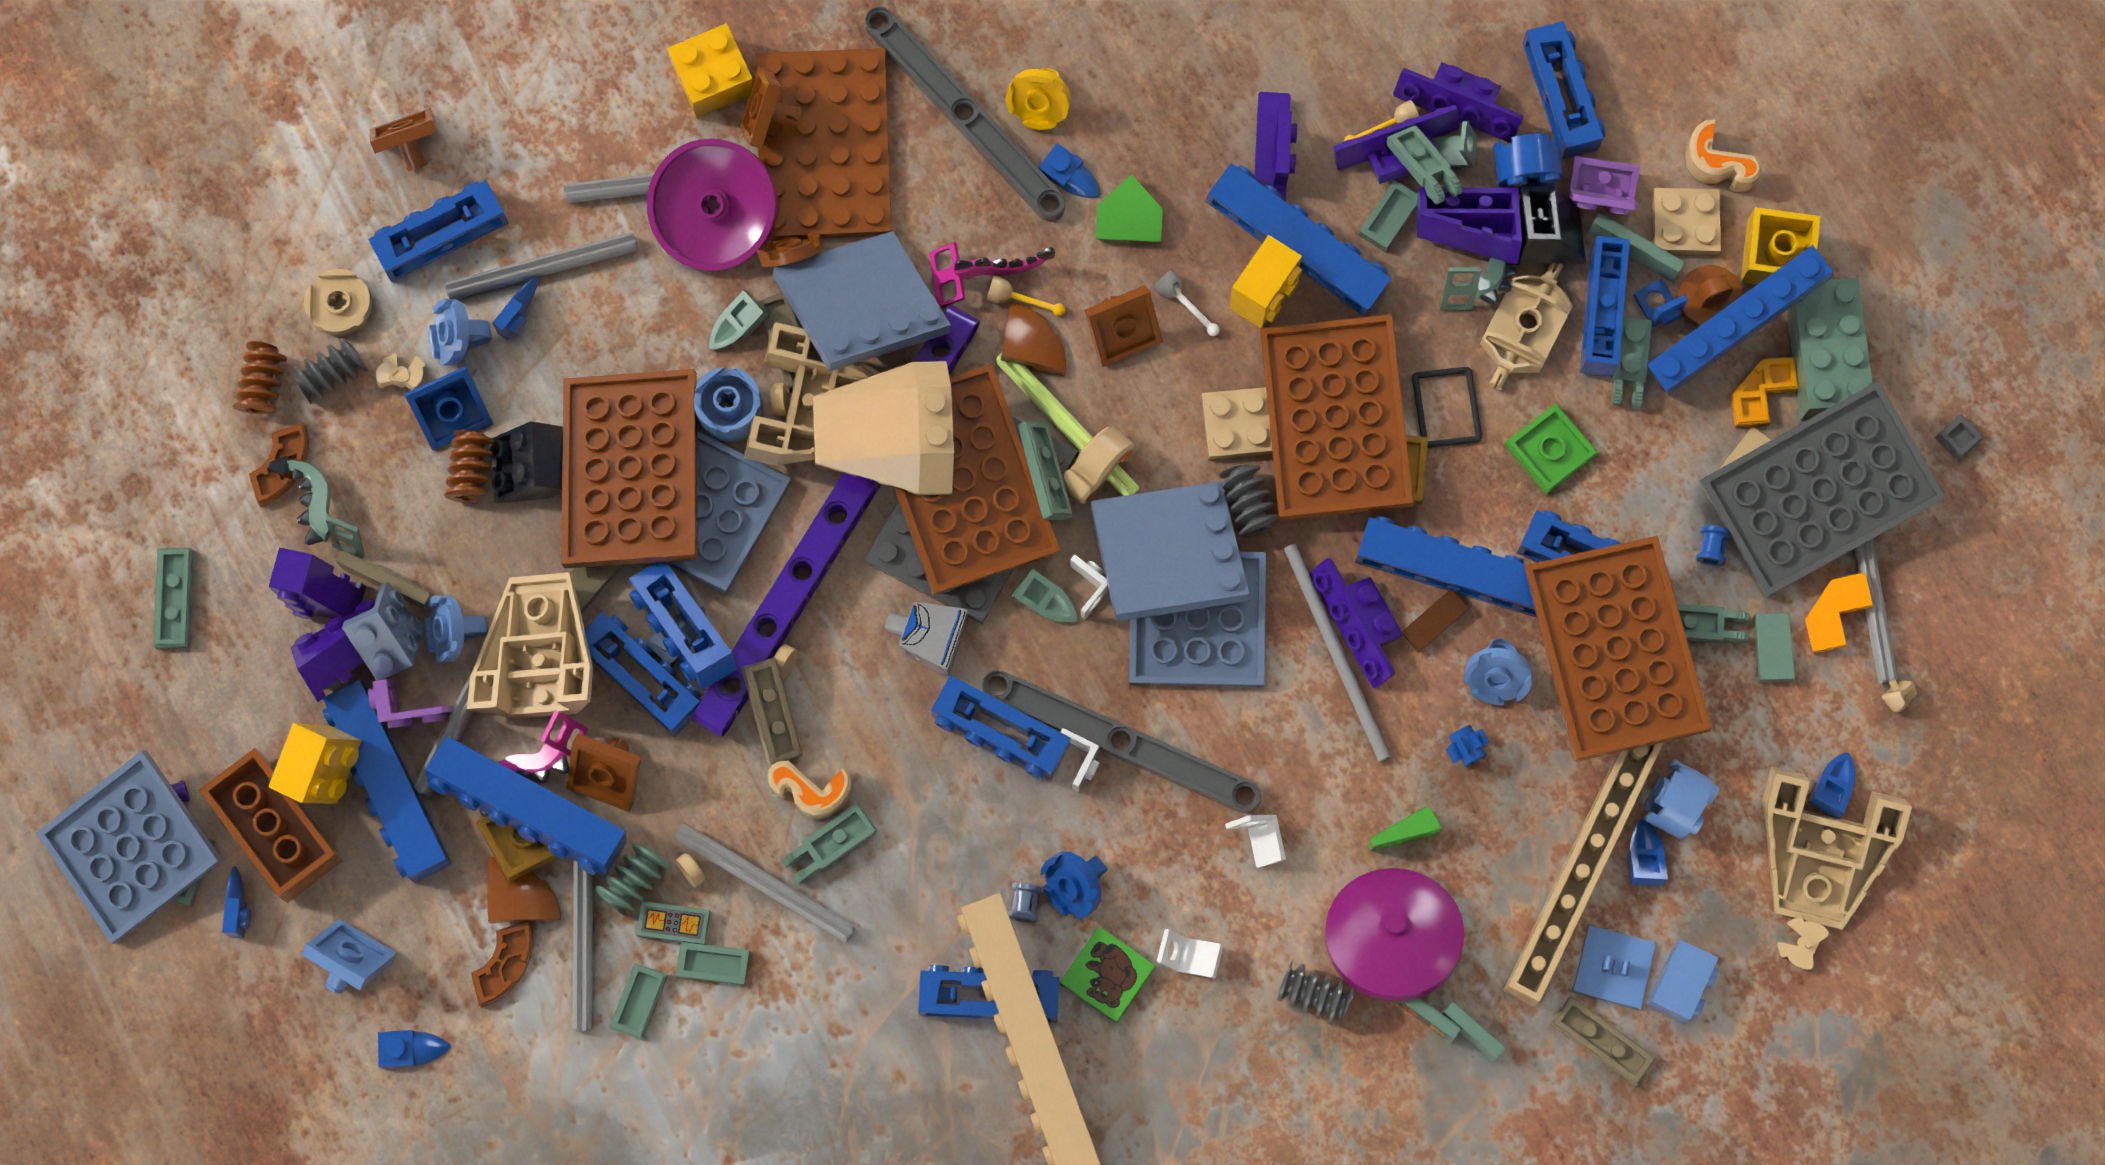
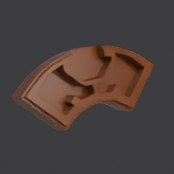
M304 423L273 432V446L269 458L260 468L249 473L256 500L260 507L280 498L297 481L293 479V471H289L286 475L282 476L271 471L268 468V464L285 455L290 460L306 462L309 439L307 427Z
M530 921L496 930L497 944L493 956L482 968L471 973L479 1007L482 1008L504 997L517 985L524 975L533 950V929Z

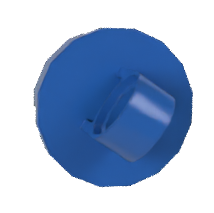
M1061 851L1046 860L1041 868V875L1045 874L1047 882L1043 886L1044 893L1050 903L1061 914L1066 916L1072 913L1077 915L1076 919H1082L1098 908L1102 892L1098 879L1108 868L1098 856H1094L1086 862L1081 856L1072 852Z

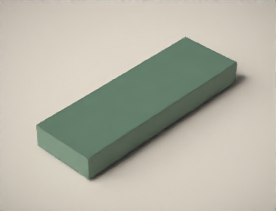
M1602 213L1597 215L1588 232L1595 238L1596 236L1630 239L1628 257L1672 283L1684 265V261Z
M1033 421L1020 423L1017 427L1042 518L1066 520L1072 517L1071 506L1048 423Z
M192 548L157 549L153 647L156 649L190 648L194 550Z

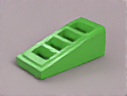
M1425 806L1370 838L1367 846L1370 851H1376L1435 836L1440 833L1442 827L1430 807Z

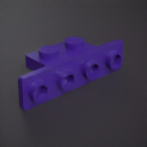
M1441 62L1434 79L1403 68L1393 92L1394 97L1404 101L1411 100L1414 105L1432 112L1439 108L1456 105L1459 111V123L1468 121L1472 128L1512 143L1511 137L1516 136L1523 120V115L1494 104L1502 87L1501 85Z
M1259 92L1254 179L1263 186L1267 184L1275 188L1281 194V199L1286 202L1289 174H1295L1296 154H1290V143H1296L1297 123H1291V95L1289 93Z
M1452 105L1446 108H1439L1434 112L1417 118L1407 119L1402 123L1385 129H1378L1370 134L1335 145L1333 149L1337 169L1342 170L1369 161L1379 184L1410 174L1387 146V137L1416 125L1437 149L1432 138L1460 128L1457 106Z
M1331 558L1325 559L1309 573L1372 688L1379 687L1395 675V671L1381 646L1396 641L1403 634L1371 577L1347 586Z

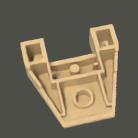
M774 322L764 366L796 373L786 422L754 416L744 458L775 466L814 460L813 396L880 374V372L863 362L829 372L804 329Z
M1771 767L1763 796V808L1774 912L1793 918L1802 917L1805 921H1814L1821 925L1843 930L1866 896V891L1876 876L1880 875L1895 848L1897 849L1903 841L1912 806L1905 799L1872 791L1863 824L1804 810L1803 807L1810 785L1809 779L1803 774Z

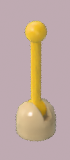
M1409 100L1396 108L1393 119L1358 135H1348L1344 141L1353 140L1378 129H1385L1402 123L1407 119L1419 117L1418 111L1414 103Z
M993 276L986 301L1002 304L1012 298L1053 311L1056 316L1064 315L1065 306L1063 304L1057 303L1053 305L1012 291L1009 281Z

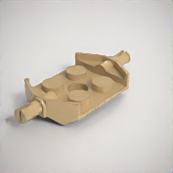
M1550 263L1545 275L1541 277L1531 275L1513 277L1510 283L1512 289L1510 292L1505 293L1480 343L1497 367L1489 382L1492 388H1494L1500 377L1501 379L1497 384L1496 390H1502L1508 375L1511 373H1540L1573 307L1567 294L1556 285V280L1564 267L1563 264L1559 263L1555 272L1552 273L1556 263ZM1524 314L1534 316L1537 321L1536 327L1531 329L1524 328L1519 322V317Z

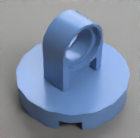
M442 299L434 306L432 314H437L436 324L429 325V344L433 357L441 359L439 364L453 366L460 364L465 357L468 346L483 345L492 340L490 323L486 320H468L465 307L457 299Z
M433 596L428 601L427 607H432L430 617H424V639L428 652L436 654L434 659L436 663L455 662L462 651L464 639L487 635L486 617L462 616L461 608L453 596Z
M1498 638L1492 640L1487 649L1474 653L1467 660L1463 680L1470 687V694L1474 698L1488 704L1504 705V700L1516 698V702H1518L1530 692L1533 672L1530 663L1524 656L1517 653V649L1511 642Z

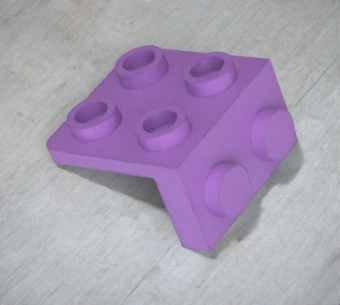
M1574 155L1567 194L1579 208L1596 210L1597 205L1607 206V209H1610L1609 212L1629 215L1630 210H1638L1639 203L1634 198L1640 166Z
M395 680L372 681L373 689L368 690L371 710H377L378 722H388V728L413 725L412 718L422 717L423 723L447 720L446 713L453 712V705L400 712Z

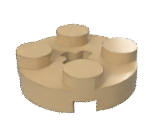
M344 269L328 270L319 275L320 278L313 285H309L304 296L306 314L317 330L329 335L342 336L363 329L372 310V296L363 280L353 272ZM342 295L343 300L347 302L341 309L336 310L334 306H330V302L336 301V296Z

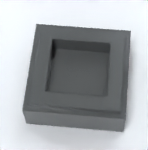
M1962 414L1935 437L1957 461H1960L1984 438Z

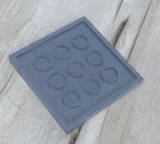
M893 231L822 252L791 264L776 266L773 269L774 279L829 372L950 333L951 324Z
M697 431L698 559L666 561L668 565L727 595L792 483L791 478L758 461L745 459L744 454Z
M1222 481L1090 501L1091 514L1116 621L1249 601L1250 593Z
M1239 552L1250 593L1249 601L1130 619L1129 684L1264 687L1266 552Z
M140 751L36 832L111 944L120 942L223 862L148 751Z

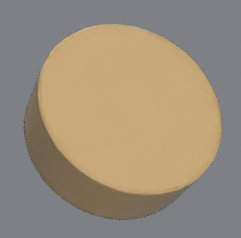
M785 382L772 383L770 386V403L772 413L775 416H787L789 403Z
M786 644L781 646L774 656L777 660L782 680L786 679L791 673L798 656V650Z
M685 853L675 860L684 877L694 888L705 881L704 873L689 854Z

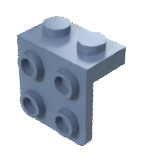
M389 582L380 586L374 608L344 621L342 626L343 631L377 681L413 666L421 634L423 633L422 626L415 616H411L406 609L405 601L400 591L397 589L393 590Z

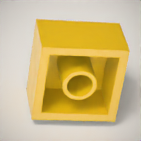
M727 23L667 48L671 64L696 118L750 95L753 78Z
M1755 207L1746 224L1741 282L1759 284L1810 246L1814 245L1818 249L1821 216Z
M1268 235L1233 285L1229 309L1260 329L1263 328L1267 321L1273 323L1283 307L1281 303L1285 295L1291 297L1300 283L1299 277L1303 271L1300 268L1302 255Z
M293 723L268 787L301 803L337 804L345 793L347 787L346 780L351 767L358 759V749L362 740L330 725Z

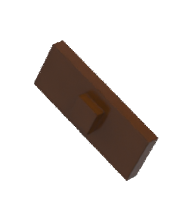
M1450 589L1402 631V634L1418 652H1421L1467 612L1469 608Z

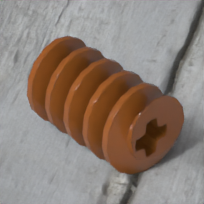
M249 341L246 343V348L249 352H246L243 356V360L247 364L242 365L240 370L244 377L238 380V386L241 389L235 393V398L239 402L234 403L232 407L249 414L275 412L276 407L269 404L268 400L278 399L279 395L271 391V387H280L282 382L273 378V376L284 374L285 371L277 366L276 362H286L287 357L280 354L278 348L272 344L261 341Z
M455 430L453 433L457 437L451 441V446L455 450L449 454V458L453 463L449 464L447 469L451 476L446 479V484L450 488L445 490L444 496L455 502L477 503L478 496H486L488 494V491L480 488L479 484L489 482L490 478L482 475L481 471L490 470L491 465L483 462L482 459L493 456V452L484 449V445L493 444L494 439L476 431Z

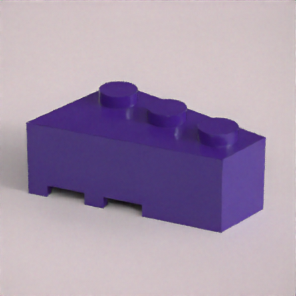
M1419 187L1416 204L1418 238L1518 264L1522 244L1518 188L1462 187V193L1454 197L1444 187H1441L1443 188L1445 199L1443 202L1435 204L1427 196L1425 187Z
M280 547L268 586L277 595V599L283 601L285 607L293 611L292 614L294 616L304 619H312L313 615L330 619L337 616L345 617L354 612L355 608L362 603L366 585L363 583L349 581L351 576L346 573H340V577L334 575V566L313 554Z
M373 599L363 601L355 608L354 612L345 617L337 616L329 620L325 624V628L314 634L310 632L300 636L295 641V644L291 646L296 668L317 702L326 697L324 689L339 679L342 683L352 678L350 671L364 662L343 631L342 626L344 621L374 608L376 599L374 601Z

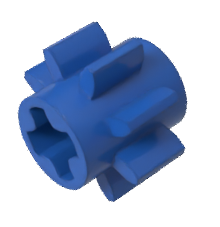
M1468 725L1448 737L1452 744L1448 746L1446 751L1453 763L1461 760L1464 766L1468 767L1487 756L1484 748L1488 746L1490 741L1483 729L1475 732L1472 726Z

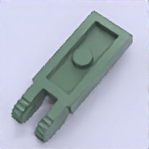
M1416 125L1387 137V146L1421 187H1425L1427 196L1435 204H1439L1445 199L1443 188L1437 182L1442 179L1444 188L1452 196L1455 197L1462 193V184L1451 170L1449 163Z
M1623 316L1619 366L1611 377V382H1613L1612 405L1620 406L1623 398V384L1634 385L1631 397L1632 408L1640 409L1647 376L1652 320Z
M1677 604L1687 641L1722 643V641L1726 643L1749 642L1748 633L1724 630V621L1739 624L1749 622L1750 613L1725 610V607Z
M856 803L803 840L802 845L783 858L781 862L787 868L795 865L807 853L810 854L815 862L799 871L794 877L797 885H800L813 877L818 871H824L878 831L860 805Z

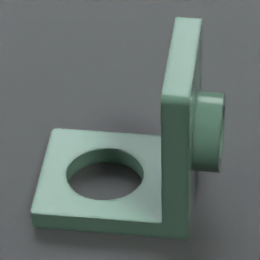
M1468 121L1462 122L1461 136H1438L1434 138L1438 152L1449 163L1451 168L1475 167L1478 137Z

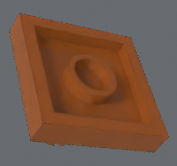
M759 66L739 128L749 145L762 148L770 121H776L795 128L798 124L795 118H800L801 108L777 102L781 85L770 69Z
M431 108L369 129L370 144L374 154L399 146L407 166V171L424 167L427 163L424 160L417 139L436 133V120Z
M1146 285L1120 296H1110V300L1105 298L1102 303L1085 309L1098 360L1103 367L1163 343L1152 297Z
M578 733L572 743L566 789L629 812L634 804L642 757L630 753L629 745L624 740H621L616 748L615 746L619 738H612L608 744Z

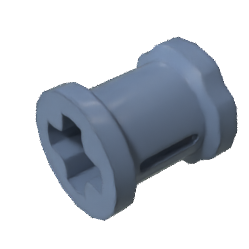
M1013 883L1012 889L1015 893L1012 911L1008 912L1010 919L1036 923L1038 921V916L1035 915L1038 895L1042 894L1043 888L1033 884Z

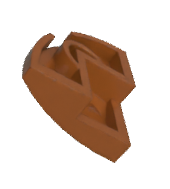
M1010 302L1001 361L1033 366V371L1065 376L1066 356L1060 337L1054 333L1047 324V320L1028 307Z
M488 858L487 899L488 922L490 924L561 920L558 901L545 880H541L531 871L509 883L496 858Z

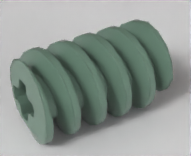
M646 843L645 847L638 844L632 846L637 855L636 857L628 854L623 856L628 866L627 868L615 865L614 869L618 878L609 875L605 877L609 886L608 889L601 886L596 887L597 893L623 916V908L631 911L636 909L631 901L632 898L641 901L645 899L640 890L641 887L649 890L654 888L649 880L650 877L660 880L663 878L658 867L661 866L667 869L672 867L667 860Z

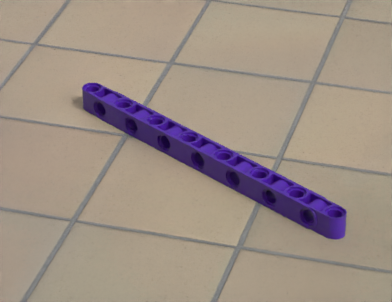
M949 305L944 312V315L951 324L950 333L925 341L913 362L946 361L949 376L973 339L980 324V320L953 305ZM939 347L947 348L950 351L948 356L944 358L934 356L933 352ZM846 473L841 475L731 652L737 670L710 685L698 704L692 721L719 737H723L728 732L749 699L741 667L774 658L882 484L861 476H852ZM835 512H843L847 515L846 520L841 524H834L829 521L830 516ZM806 567L812 571L811 576L806 580H798L794 577L795 572L800 568ZM765 624H773L777 627L776 632L770 637H763L759 634L760 628ZM731 680L741 683L740 690L735 694L724 692L725 684Z

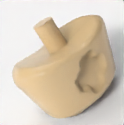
M1894 679L1889 682L1891 688L1882 695V699L1893 712L1897 713L1908 706L1910 700L1916 696L1917 691L1913 682H1896Z

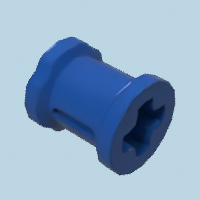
M1714 525L1701 526L1700 533L1703 535L1700 553L1696 555V561L1712 566H1723L1726 563L1724 550L1726 539L1730 537L1729 529Z

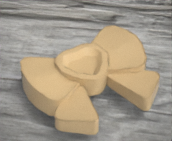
M394 353L384 358L383 363L376 371L378 386L380 388L390 385L399 386L400 388L406 386L410 390L421 387L424 383L423 371L426 369V365L418 356H415L408 370L404 366L398 367V357Z
M1797 917L1788 921L1787 925L1802 936L1797 941L1798 946L1778 942V950L1782 958L1788 956V960L1797 968L1811 970L1814 966L1813 955L1819 942L1828 937L1829 931L1820 923L1814 921L1804 922L1802 917Z

